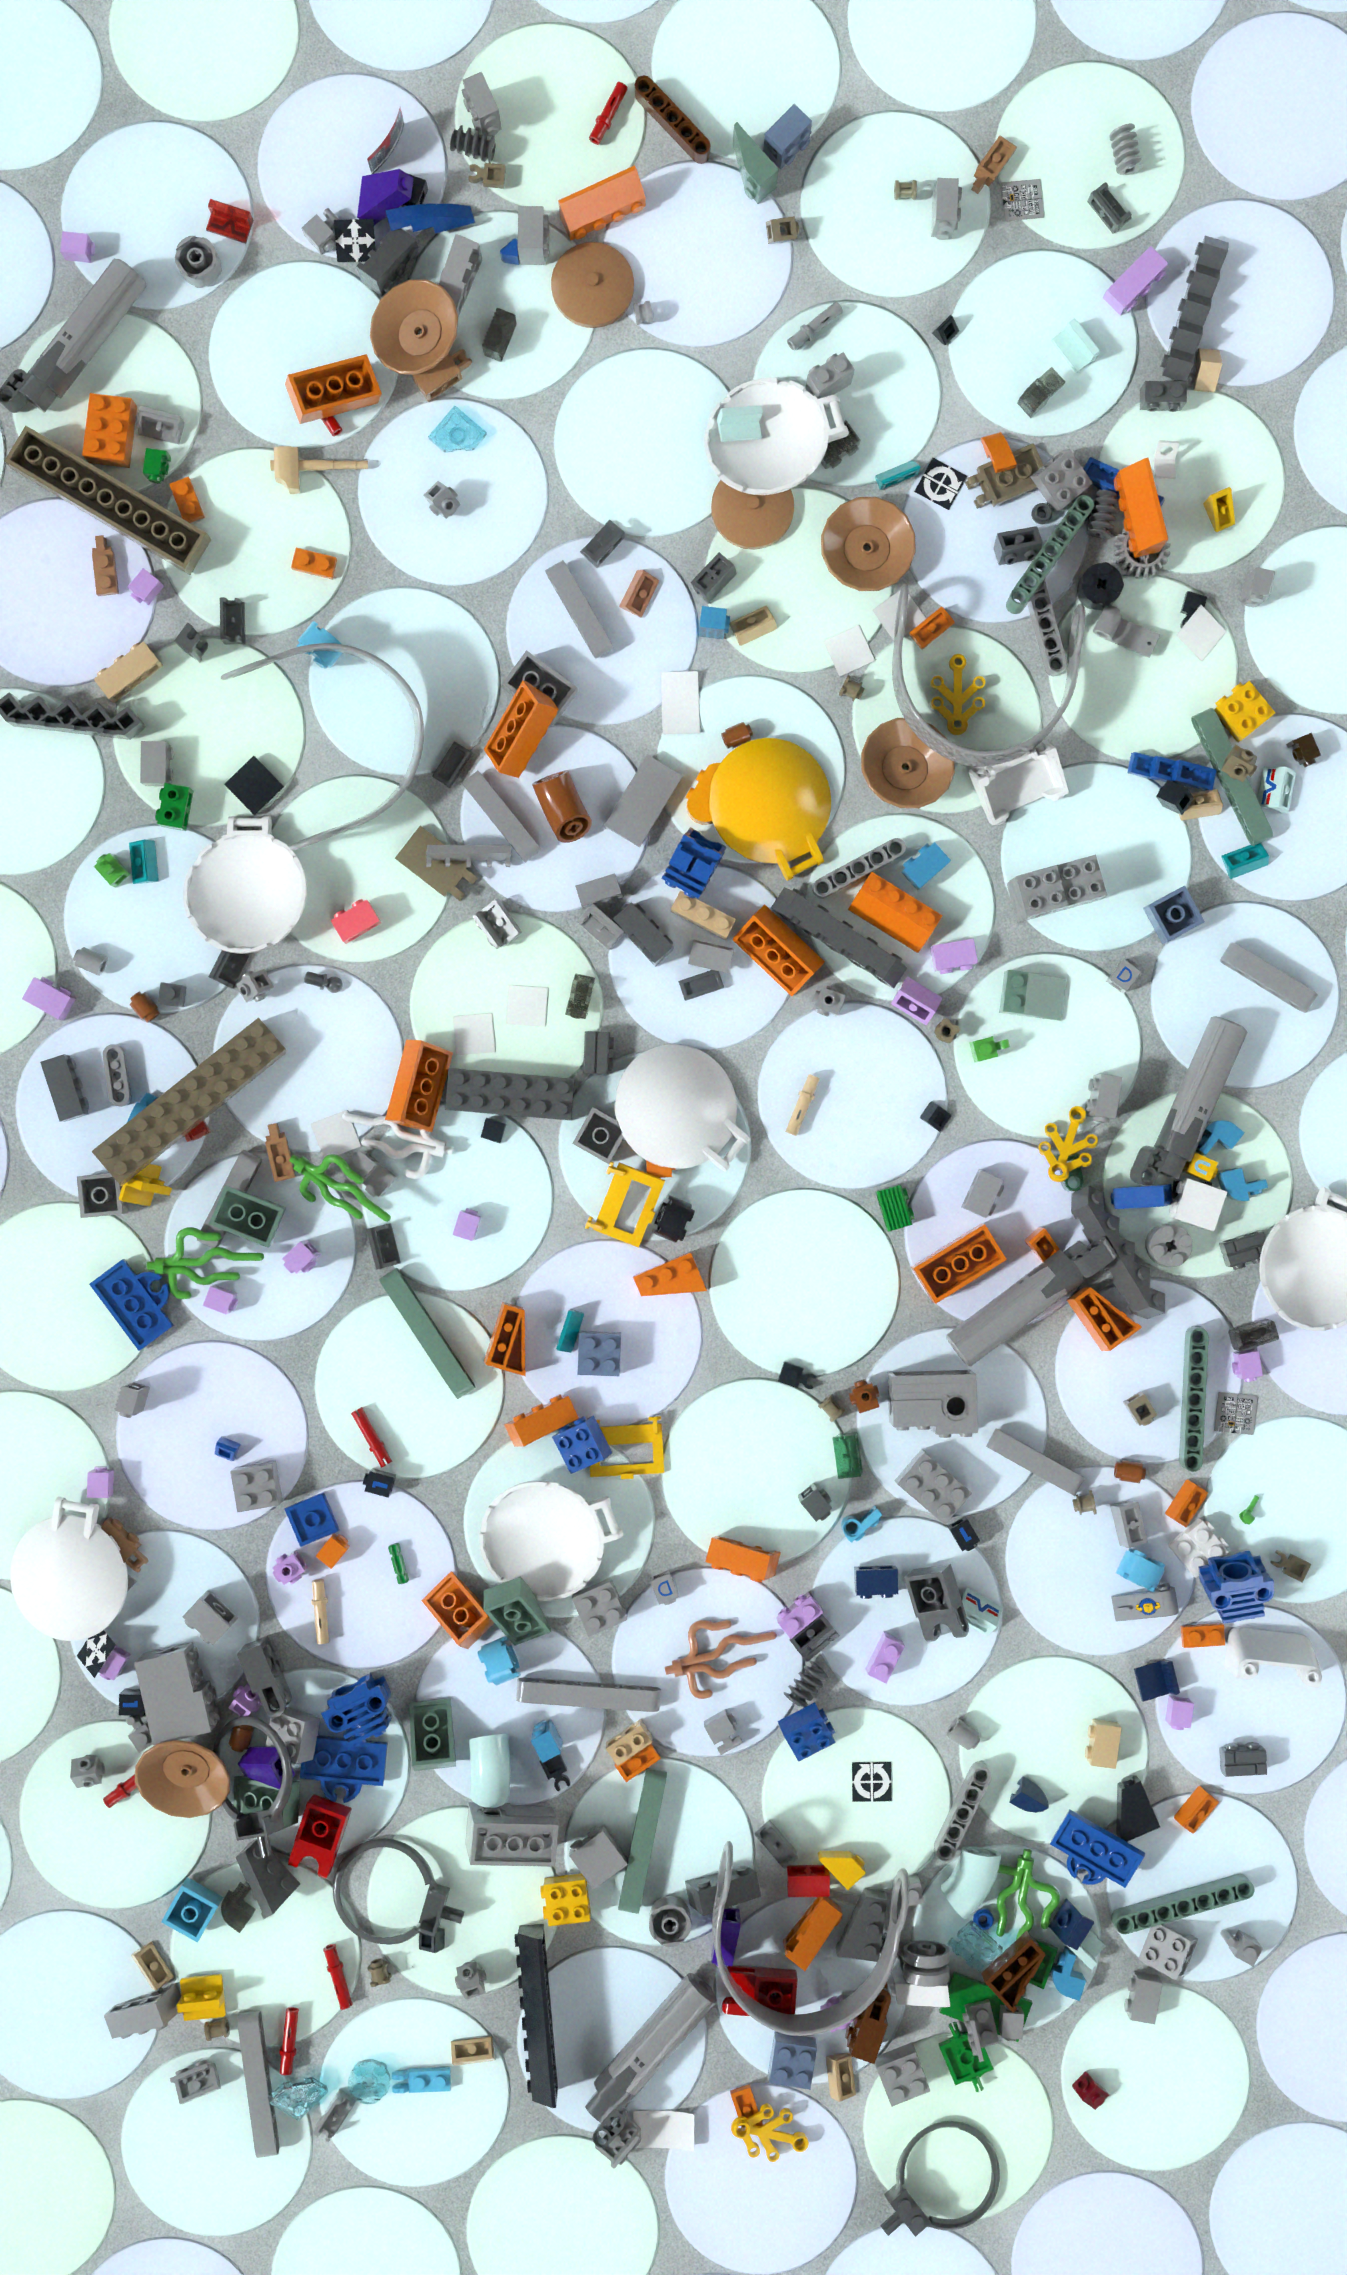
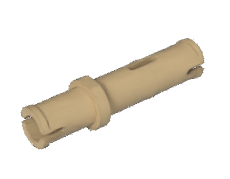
M808 1075L802 1091L798 1093L800 1096L785 1132L797 1136L811 1100L814 1101L815 1096L813 1095L820 1078Z
M324 1579L312 1580L313 1599L311 1600V1605H314L317 1644L329 1643L326 1610L328 1598L325 1597Z

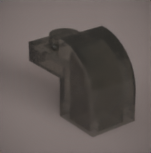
M1051 367L1024 391L1017 404L1032 418L1066 382Z
M575 973L565 1015L575 1019H586L592 999L595 977Z
M246 1881L244 1884L239 1882L233 1892L228 1890L221 1904V1914L224 1921L238 1933L243 1930L256 1910L244 1901V1898L251 1890L249 1882Z

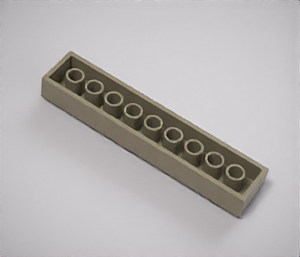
M26 425L4 460L12 470L191 575L211 542V538L206 532Z
M258 1017L91 1152L122 1187L285 1055L286 1048Z

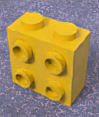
M1250 681L1244 685L1240 682L1231 690L1233 694L1227 698L1224 695L1215 703L1217 707L1214 710L1220 722L1238 743L1275 714V711Z
M582 1873L544 1878V1884L540 1886L541 1898H545L546 1906H543L544 1920L548 1919V1926L590 1921L591 1910L587 1880Z

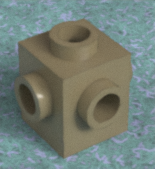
M1235 744L1225 758L1221 770L1231 778L1244 782L1247 776L1251 777L1256 771L1257 766L1255 763L1257 756L1252 751L1243 749Z

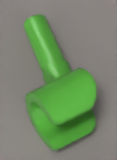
M1256 1495L1249 1507L1239 1514L1244 1524L1250 1525L1255 1520L1251 1512L1259 1500V1497Z

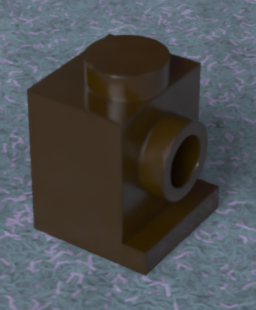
M1312 732L1286 744L1288 748H1293V758L1299 762V765L1303 764L1304 768L1316 763L1315 759L1321 756Z

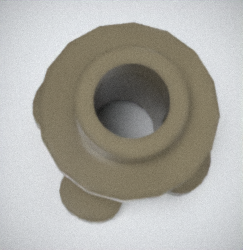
M848 675L839 692V696L842 697L844 694L852 698V701H855L856 698L860 700L865 689L861 687L863 682L858 683L850 679L851 676Z
M945 1018L936 1026L934 1033L940 1041L951 1043L955 1034L959 1033L960 1028L957 1025H953L948 1018ZM943 1028L948 1029V1035L943 1033Z
M1088 1490V1495L1078 1496L1077 1494L1076 1499H1072L1074 1511H1079V1515L1089 1511H1093L1094 1515L1097 1514L1092 1490Z
M382 1958L371 1961V1964L367 1967L372 1977L370 1986L376 1987L391 1982L390 1978L392 1975L387 1971L388 1962Z

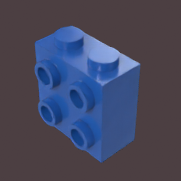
M582 1416L574 1421V1425L569 1426L567 1424L557 1429L558 1433L552 1436L570 1474L600 1462L612 1454L594 1416L587 1419L585 1416Z
M815 1702L778 1721L783 1736L798 1762L836 1743L833 1734L836 1732L831 1722L826 1723L828 1718L823 1708L819 1710Z

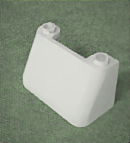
M1043 740L1026 754L1009 762L993 766L971 767L968 770L973 786L991 825L1005 823L1009 817V811L1042 797L1057 801L1063 798V795L1069 793L1056 747L1046 740Z
M1234 1627L1228 1632L1224 1668L1236 1679L1252 1680L1258 1675L1260 1665L1295 1668L1296 1676L1300 1677L1303 1684L1312 1688H1321L1322 1673L1312 1643L1305 1635L1245 1627Z

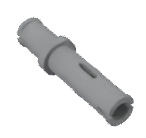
M834 302L807 325L803 324L800 330L787 340L789 347L795 351L807 340L811 341L817 332L843 313L841 305L838 302Z

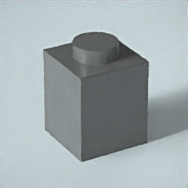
M161 982L158 1003L184 1007L187 987Z

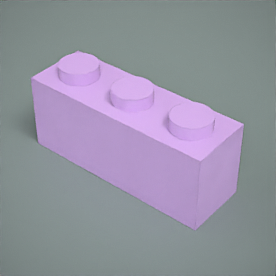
M1150 246L1107 289L1103 299L1119 315L1125 310L1129 312L1137 304L1135 300L1140 295L1144 297L1151 290L1152 287L1150 285L1154 281L1158 283L1165 276L1166 272L1164 270L1168 262Z

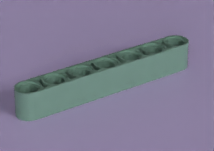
M1081 495L1076 499L1013 588L1006 602V609L1010 613L1019 614L1024 610L1086 522L1094 507V501L1091 497Z
M1209 708L1192 716L1193 727L1213 769L1217 770L1216 775L1248 842L1255 846L1273 837L1270 824L1248 778L1241 782L1238 779L1231 778L1221 770L1225 758L1233 747L1215 710Z
M395 1268L379 1279L381 1285L454 1396L459 1399L476 1387L401 1271Z
M1197 1326L1188 1328L1185 1333L1179 1463L1183 1468L1191 1472L1200 1470L1203 1464L1209 1345L1207 1331ZM1196 1331H1200L1201 1338L1195 1342L1193 1334ZM1195 1352L1200 1354V1359L1197 1362L1192 1361V1355ZM1198 1373V1375H1199L1198 1381L1195 1382V1383H1192V1382H1191V1376H1192V1374ZM1196 1393L1198 1400L1196 1403L1191 1404L1190 1396ZM1195 1414L1197 1421L1190 1425L1189 1417ZM1195 1435V1443L1188 1445V1438ZM1190 1456H1194V1464L1187 1466V1459Z
M647 1768L645 1772L628 1856V1865L626 1866L618 1910L635 1914H639L666 1784L667 1772Z
M1236 1874L1116 1909L1111 1915V1921L1120 1934H1130L1247 1900L1254 1895L1255 1889L1245 1875ZM1246 1883V1887L1239 1890V1886ZM1222 1889H1227L1224 1895H1218ZM1207 1895L1204 1901H1198L1200 1896ZM1181 1901H1187L1185 1906L1178 1907ZM1161 1907H1167L1165 1912L1158 1913ZM1143 1912H1146V1913H1147V1915L1145 1916V1918H1143V1919H1139V1918H1138L1141 1913H1143ZM1120 1919H1127V1921L1123 1925L1118 1924Z

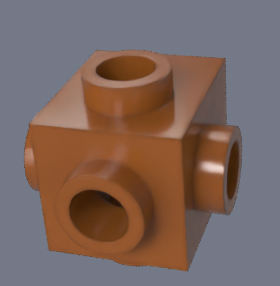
M866 1379L854 1382L855 1386L850 1387L852 1393L848 1394L851 1404L856 1405L858 1412L863 1413L879 1408L877 1398L880 1397L877 1385L873 1386L872 1382H867ZM863 1393H867L866 1397H861Z

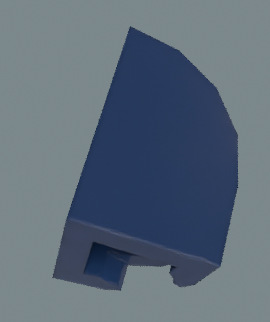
M1022 1776L1017 1782L1020 1787L1016 1794H1011L1009 1803L1027 1812L1037 1813L1047 1810L1049 1804L1045 1793L1034 1782Z

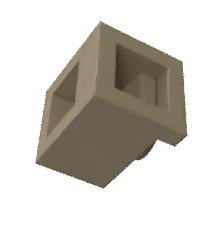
M795 216L771 219L766 222L768 244L798 239L799 224L795 221ZM780 227H783L785 230L783 235L780 232Z
M1138 1392L1123 1401L1135 1423L1139 1426L1149 1425L1154 1421L1153 1418L1157 1416L1153 1406L1142 1392ZM1142 1406L1143 1411L1141 1413H1137V1408Z

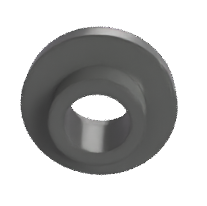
M1046 503L1035 505L1031 512L1033 521L1041 525L1048 523L1053 514L1051 507ZM1038 512H1044L1045 517H1040L1038 515Z

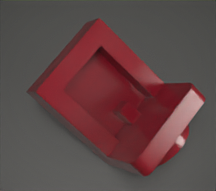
M1086 2071L1072 2084L1073 2089L1081 2100L1094 2110L1101 2106L1109 2096L1106 2089L1096 2083Z

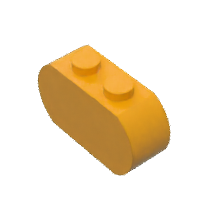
M713 763L708 765L706 770L702 769L696 778L698 784L695 789L691 787L685 797L688 799V815L698 824L709 825L713 823L709 810L710 784L720 763Z

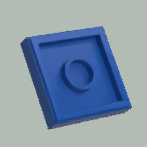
M324 1492L285 1508L300 1547L340 1530Z

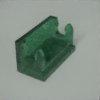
M858 1432L838 1434L832 1437L838 1479L861 1477L863 1468Z

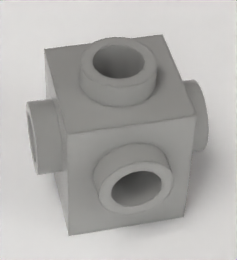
M439 481L423 495L431 504L429 509L436 516L440 514L445 519L452 516L461 505L456 499L458 494L450 486L447 487Z
M265 969L257 972L250 971L242 975V980L236 984L246 1003L252 1000L259 1002L267 997L266 993L274 988Z
M827 985L826 988L822 987L820 991L816 990L812 1002L815 1003L814 1008L818 1009L817 1013L826 1017L829 1014L837 1017L846 996L838 993L839 989ZM825 998H829L831 1004H827Z
M85 1755L84 1757L71 1759L70 1779L76 1788H89L102 1784L105 1766L103 1762H100L97 1755Z
M469 1961L462 1966L456 1967L457 1976H455V1983L457 1989H460L466 2000L486 1993L484 1981L487 1980L484 1968H480L476 1961Z

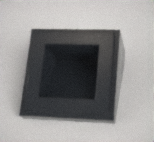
M931 1101L921 1114L920 1119L938 1132H941L952 1115Z
M486 1118L481 1138L501 1144L507 1124Z
M439 1928L435 1937L419 1932V1950L437 1953L444 1949V1928Z

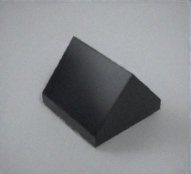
M950 315L932 334L943 345H946L959 332V328L953 316Z

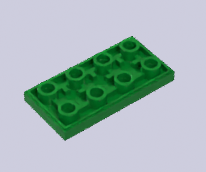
M953 1971L948 1985L950 2007H940L939 2012L964 2022L962 2013H966L964 2005L989 1999L997 2035H1000L998 2030L1000 2005L1005 2004L986 1983ZM1021 1996L1016 2006H1021L1024 2012L1025 2025L1033 2002Z

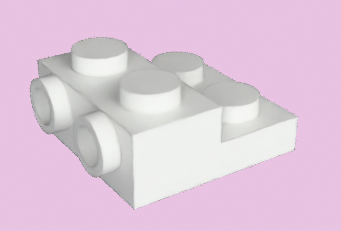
M1199 1518L1167 1544L1195 1578L1199 1576L1198 1566L1209 1565L1208 1558L1216 1556L1225 1557L1229 1554L1226 1549L1229 1545L1221 1536L1217 1539L1213 1534L1215 1528L1208 1521L1203 1522Z

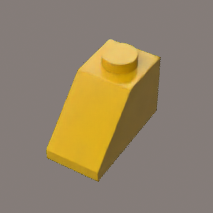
M819 1851L817 1853L819 1861L847 1890L866 1874L865 1862L857 1854L854 1856L850 1851Z

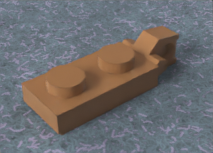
M1000 135L976 168L974 174L976 180L971 190L979 194L984 185L989 187L991 183L993 184L1016 151L1017 146Z
M104 535L95 536L96 548H92V561L96 595L119 594L115 554L112 551V547L107 546V539Z
M278 1123L267 1125L270 1135L266 1136L265 1144L274 1181L278 1182L295 1178L296 1174L293 1169V1163L289 1161L291 1153L285 1132L280 1133Z

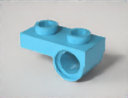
M874 1506L859 1520L852 1515L844 1517L841 1522V1528L846 1538L851 1543L854 1540L857 1542L862 1539L866 1534L864 1532L870 1526L872 1528L881 1521L882 1513ZM849 1522L857 1524L854 1531L846 1530V1525Z

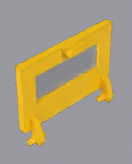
M611 1161L606 1172L609 1175L610 1173H615L596 1222L592 1221V1216H589L585 1228L589 1229L591 1227L595 1231L639 1248L648 1223H652L656 1213L654 1208L665 1180L620 1162L616 1168L613 1166L614 1162Z
M661 1416L649 1417V1421H653V1424L601 1426L600 1429L612 1454L606 1459L589 1466L590 1477L621 1476V1479H634L633 1475L664 1473L662 1423H657L658 1420H661Z

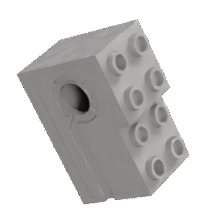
M1096 854L1021 874L1006 883L1017 923L1092 903L1107 896Z
M971 1370L887 1372L889 1423L896 1430H909V1427H917L918 1430H929L931 1427V1430L936 1435H939L940 1438H950L951 1434H960V1437H972V1433H978L976 1373Z
M193 1642L168 1647L165 1650L159 1649L143 1653L134 1662L153 1745L209 1733L218 1724L219 1719H221L219 1706L216 1707L215 1687L211 1686L210 1681L202 1682L203 1671L201 1667H198L197 1663L199 1653L198 1649L194 1647Z
M469 1802L465 1845L470 1865L555 1867L559 1824L557 1819H555L553 1807L511 1806L510 1803H505L499 1807L486 1808L474 1802Z

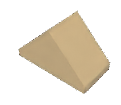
M1198 348L1194 391L1215 392L1223 364L1219 350Z

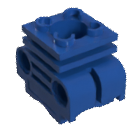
M690 827L676 847L669 861V866L666 868L661 879L665 880V884L669 887H678L683 890L686 896L699 899L727 847L719 842L706 839L699 831Z
M1243 1551L1227 1557L1208 1558L1209 1565L1198 1566L1200 1582L1223 1624L1265 1616L1263 1603L1270 1601L1274 1596V1580L1266 1573L1260 1555L1252 1556L1250 1551Z
M369 1673L362 1676L352 1685L342 1686L333 1690L332 1697L328 1698L327 1705L329 1708L321 1712V1715L332 1732L338 1733L346 1730L343 1736L345 1739L349 1738L347 1742L349 1747L354 1744L356 1747L367 1742L366 1738L373 1735L378 1737L386 1732L392 1716L391 1714L387 1715L388 1708L386 1704L391 1696V1691L385 1677L382 1676L374 1680L372 1674Z

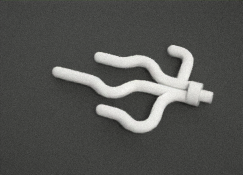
M351 1113L342 1114L343 1120L376 1127L388 1124L399 1138L419 1143L409 1145L401 1151H396L381 1141L364 1138L361 1141L363 1146L382 1150L388 1157L393 1159H402L414 1152L424 1153L419 1170H406L405 1175L408 1178L419 1179L423 1177L429 1169L432 1155L444 1157V1154H453L454 1147L447 1146V1141L435 1139L427 1131L420 1130L421 1135L407 1133L399 1124L385 1120L386 1116L369 1118Z

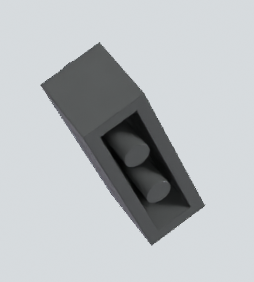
M63 1054L41 1061V1067L59 1122H67L88 1115L89 1103L87 1098L82 1095L81 1089H83L81 1079L76 1076L75 1069L77 1067L73 1057L70 1058V1055Z

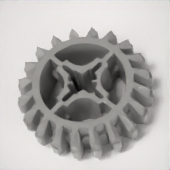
M1123 528L1121 530L1122 534H1118L1116 537L1118 541L1114 543V547L1117 548L1114 551V555L1120 556L1117 558L1116 563H1123L1120 569L1128 568L1127 575L1135 572V578H1138L1140 573L1143 578H1146L1148 573L1153 576L1156 574V570L1161 571L1162 565L1168 562L1166 557H1169L1171 552L1166 549L1170 548L1171 543L1166 542L1160 552L1157 553V558L1154 562L1148 564L1149 555L1136 557L1137 563L1130 557H1134V553L1130 551L1129 547L1127 548V541L1130 536L1129 532H1126Z

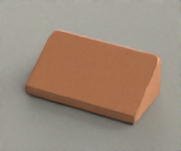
M637 570L619 607L642 618L660 580L645 570Z

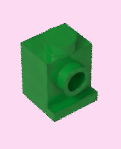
M146 448L142 473L148 481L156 484L164 481V477L168 474L169 470L167 461L171 462V456L164 450Z

